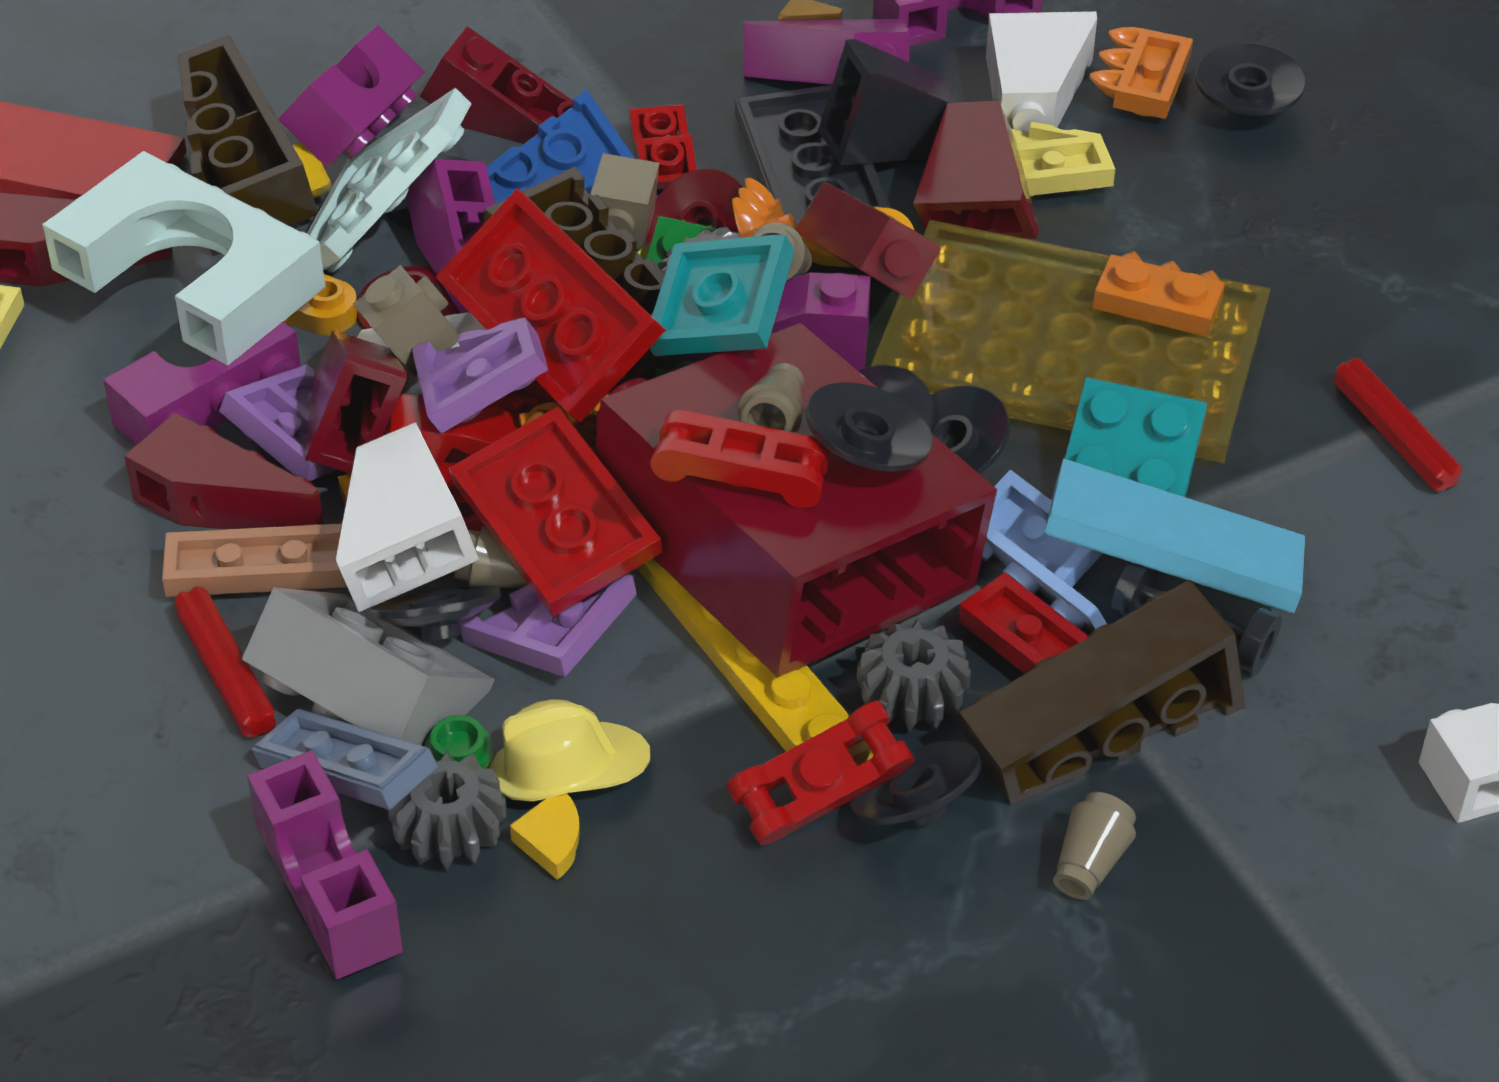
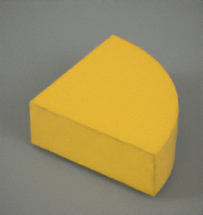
M301 142L294 144L293 147L304 165L313 198L331 191L332 184L321 161Z
M566 793L543 800L510 825L511 841L557 880L561 878L574 862L580 836L578 811L571 797Z

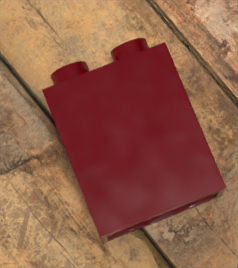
M802 323L771 334L766 349L713 352L707 359L654 379L636 378L626 381L615 388L608 396L601 398L600 408L595 420L597 432L595 455L661 538L663 553L653 559L777 678L863 639L870 634L889 627L891 621L894 623L902 621L975 587L997 493V488L933 434V445L927 459L919 466L905 471L888 472L868 469L844 460L831 452L827 472L823 475L824 486L821 498L815 506L806 509L791 506L785 501L782 494L749 487H736L725 482L687 475L682 480L676 482L665 481L656 476L651 469L650 460L656 444L660 441L659 432L663 420L669 412L685 410L741 422L738 414V405L741 397L748 389L765 377L771 367L776 364L788 363L794 365L801 371L804 377L802 423L796 432L798 434L815 437L807 425L805 410L809 398L817 389L825 385L841 382L859 383L876 387Z

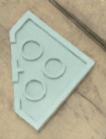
M456 88L361 150L352 160L348 159L307 232L313 239L320 242L323 270L326 269L329 273H332L340 268L350 257L353 245L383 213L392 211L402 202L409 191L408 187L439 153L447 152L461 138L464 133L461 123L471 103Z

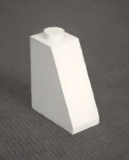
M1096 11L989 14L986 62L993 101H1000L1011 129L1029 132L1032 121L1058 127L1093 60L1097 25Z
M416 422L356 448L336 562L358 612L479 560L462 514Z

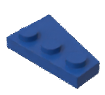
M587 89L573 99L572 107L558 118L552 115L539 125L538 134L520 148L512 146L487 166L495 204L507 199L517 188L524 191L573 167H576L585 178L584 188L591 194L603 153L634 158Z

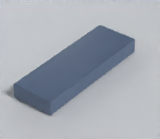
M302 709L295 710L251 749L260 768L263 769L313 750L336 793L391 810L438 768L430 749Z

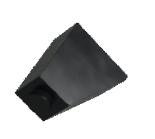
M850 39L845 42L818 132L840 165L928 159L947 103H961L964 101L947 78L857 39Z

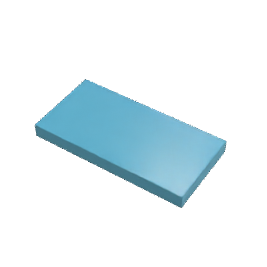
M1063 458L1057 475L1044 531L1048 536L1185 580H1191L1192 582L1288 613H1295L1302 595L1305 535Z

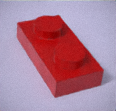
M1006 572L959 605L958 622L1024 674L1028 673L1039 661L1048 657H1056L1088 637V635Z

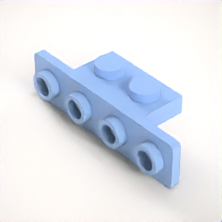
M1009 470L995 485L997 493L981 560L986 562L993 555L1007 566L1003 570V574L1006 572L1033 594L1038 590L1053 602L1050 605L1052 609L1081 630L1085 627L1092 633L1098 627L1105 625L1106 622L1098 608L1072 587L1103 553L1048 536L1047 533H1044L1051 500L1012 470Z

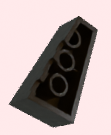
M230 35L179 54L182 95L187 113V121H185L192 157L190 158L192 176L211 186L220 188L226 194L253 208L263 210L269 216L288 226L317 215L318 211L304 165ZM210 249L212 256L220 254L219 252Z
M576 167L522 191L651 316L653 315L664 280V273L653 260H643L636 251V239L626 228L619 230L608 217L609 207L598 194L591 196L584 188L585 178ZM507 199L485 208L484 223ZM649 348L625 375L631 380L636 378L654 379L656 368L671 370L685 362V354L654 356Z
M1188 580L1170 591L1157 593L1143 607L1117 622L1098 627L1087 639L1058 656L1048 657L1039 661L1028 673L999 690H991L979 696L971 706L960 711L968 744L977 749L982 760V766L1010 805L1086 774L1093 758L1105 754L1108 757H1116L1117 760H1121L1140 752L1142 741L1151 734L1166 728L1171 731L1174 737L1198 728L1199 719L1197 715L1217 707L1225 716L1245 708L1235 633L1192 581Z

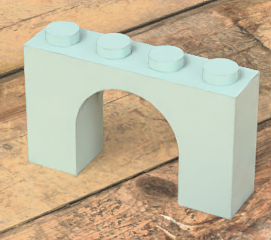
M142 151L42 224L52 270L94 293L138 260L158 250L176 246H198L209 248L225 255L217 264L176 294L175 300L183 342L227 366L325 288L319 241L313 239L305 232L298 231L274 219L263 210L253 208L226 194L220 188L211 186L185 173L177 166L168 164L145 151Z

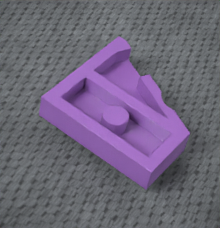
M526 318L501 323L489 330L477 329L461 333L457 340L460 345L458 347L437 352L430 342H425L412 348L427 416L441 434L460 422H466L475 418L485 407L514 390L525 388L537 376L548 370L538 333Z
M308 364L226 392L219 412L236 425L246 437L255 441L280 462L289 473L294 476H302L311 481L339 470L305 459L312 384L315 374Z
M623 575L554 617L550 615L530 586L527 585L509 594L512 607L483 622L477 615L460 621L459 629L463 643L565 678L637 595L633 575Z

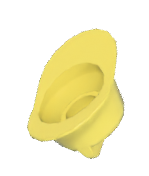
M549 699L526 706L503 722L504 747L497 752L489 769H494L495 775L500 781L502 795L512 800L537 801L566 793L608 788L629 782L643 773L649 764L650 745L641 734L626 726L599 722L595 713L582 705H577L568 700Z

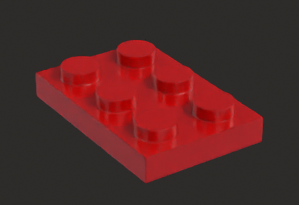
M558 406L449 467L453 484L552 617L663 553L661 538Z

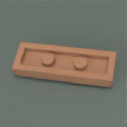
M342 524L168 532L165 538L162 575L165 596L175 597L180 592H189L195 586L204 588L208 591L209 595L270 592L273 587L297 590L346 588V582L336 562Z

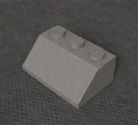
M273 587L242 657V660L264 672L261 680L267 686L288 695L297 696L300 693L314 702L312 711L315 714L348 724L351 723L361 728L424 747L433 727L440 720L453 715H466L491 690L495 681L492 677L432 643L422 641L421 637L402 626L371 617L370 608L358 612L353 599L345 594Z

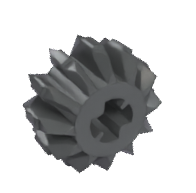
M918 618L911 628L904 629L891 621L887 631H885V635L870 634L869 641L865 645V652L861 654V660L858 661L857 680L860 681L861 697L864 700V705L880 701L891 718L890 722L896 719L904 720L909 733L917 721H924L937 729L940 721L943 719V715L957 716L958 710L963 704L966 690L970 687L971 670L968 668L969 661L965 660L966 652L963 649V641L948 640L944 625L930 631L923 629Z
M446 749L441 760L436 762L438 768L391 810L387 809L388 819L392 822L394 839L398 843L400 850L412 849L413 856L416 857L419 865L435 856L439 857L444 867L448 870L454 857L463 856L476 864L480 847H496L497 839L500 836L499 827L504 825L507 811L506 799L502 797L500 781L495 775L494 769H481V765L474 754L460 762L454 761Z

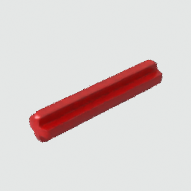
M1353 358L1347 363L1342 362L1336 368L1337 375L1334 378L1336 386L1434 491L1442 492L1448 487L1453 488L1460 481L1459 475L1462 472V466L1362 359Z
M195 586L189 592H180L174 600L177 607L176 614L242 734L248 738L255 739L262 733L271 732L276 726L275 710L249 664L242 660L243 654L208 591L202 587Z

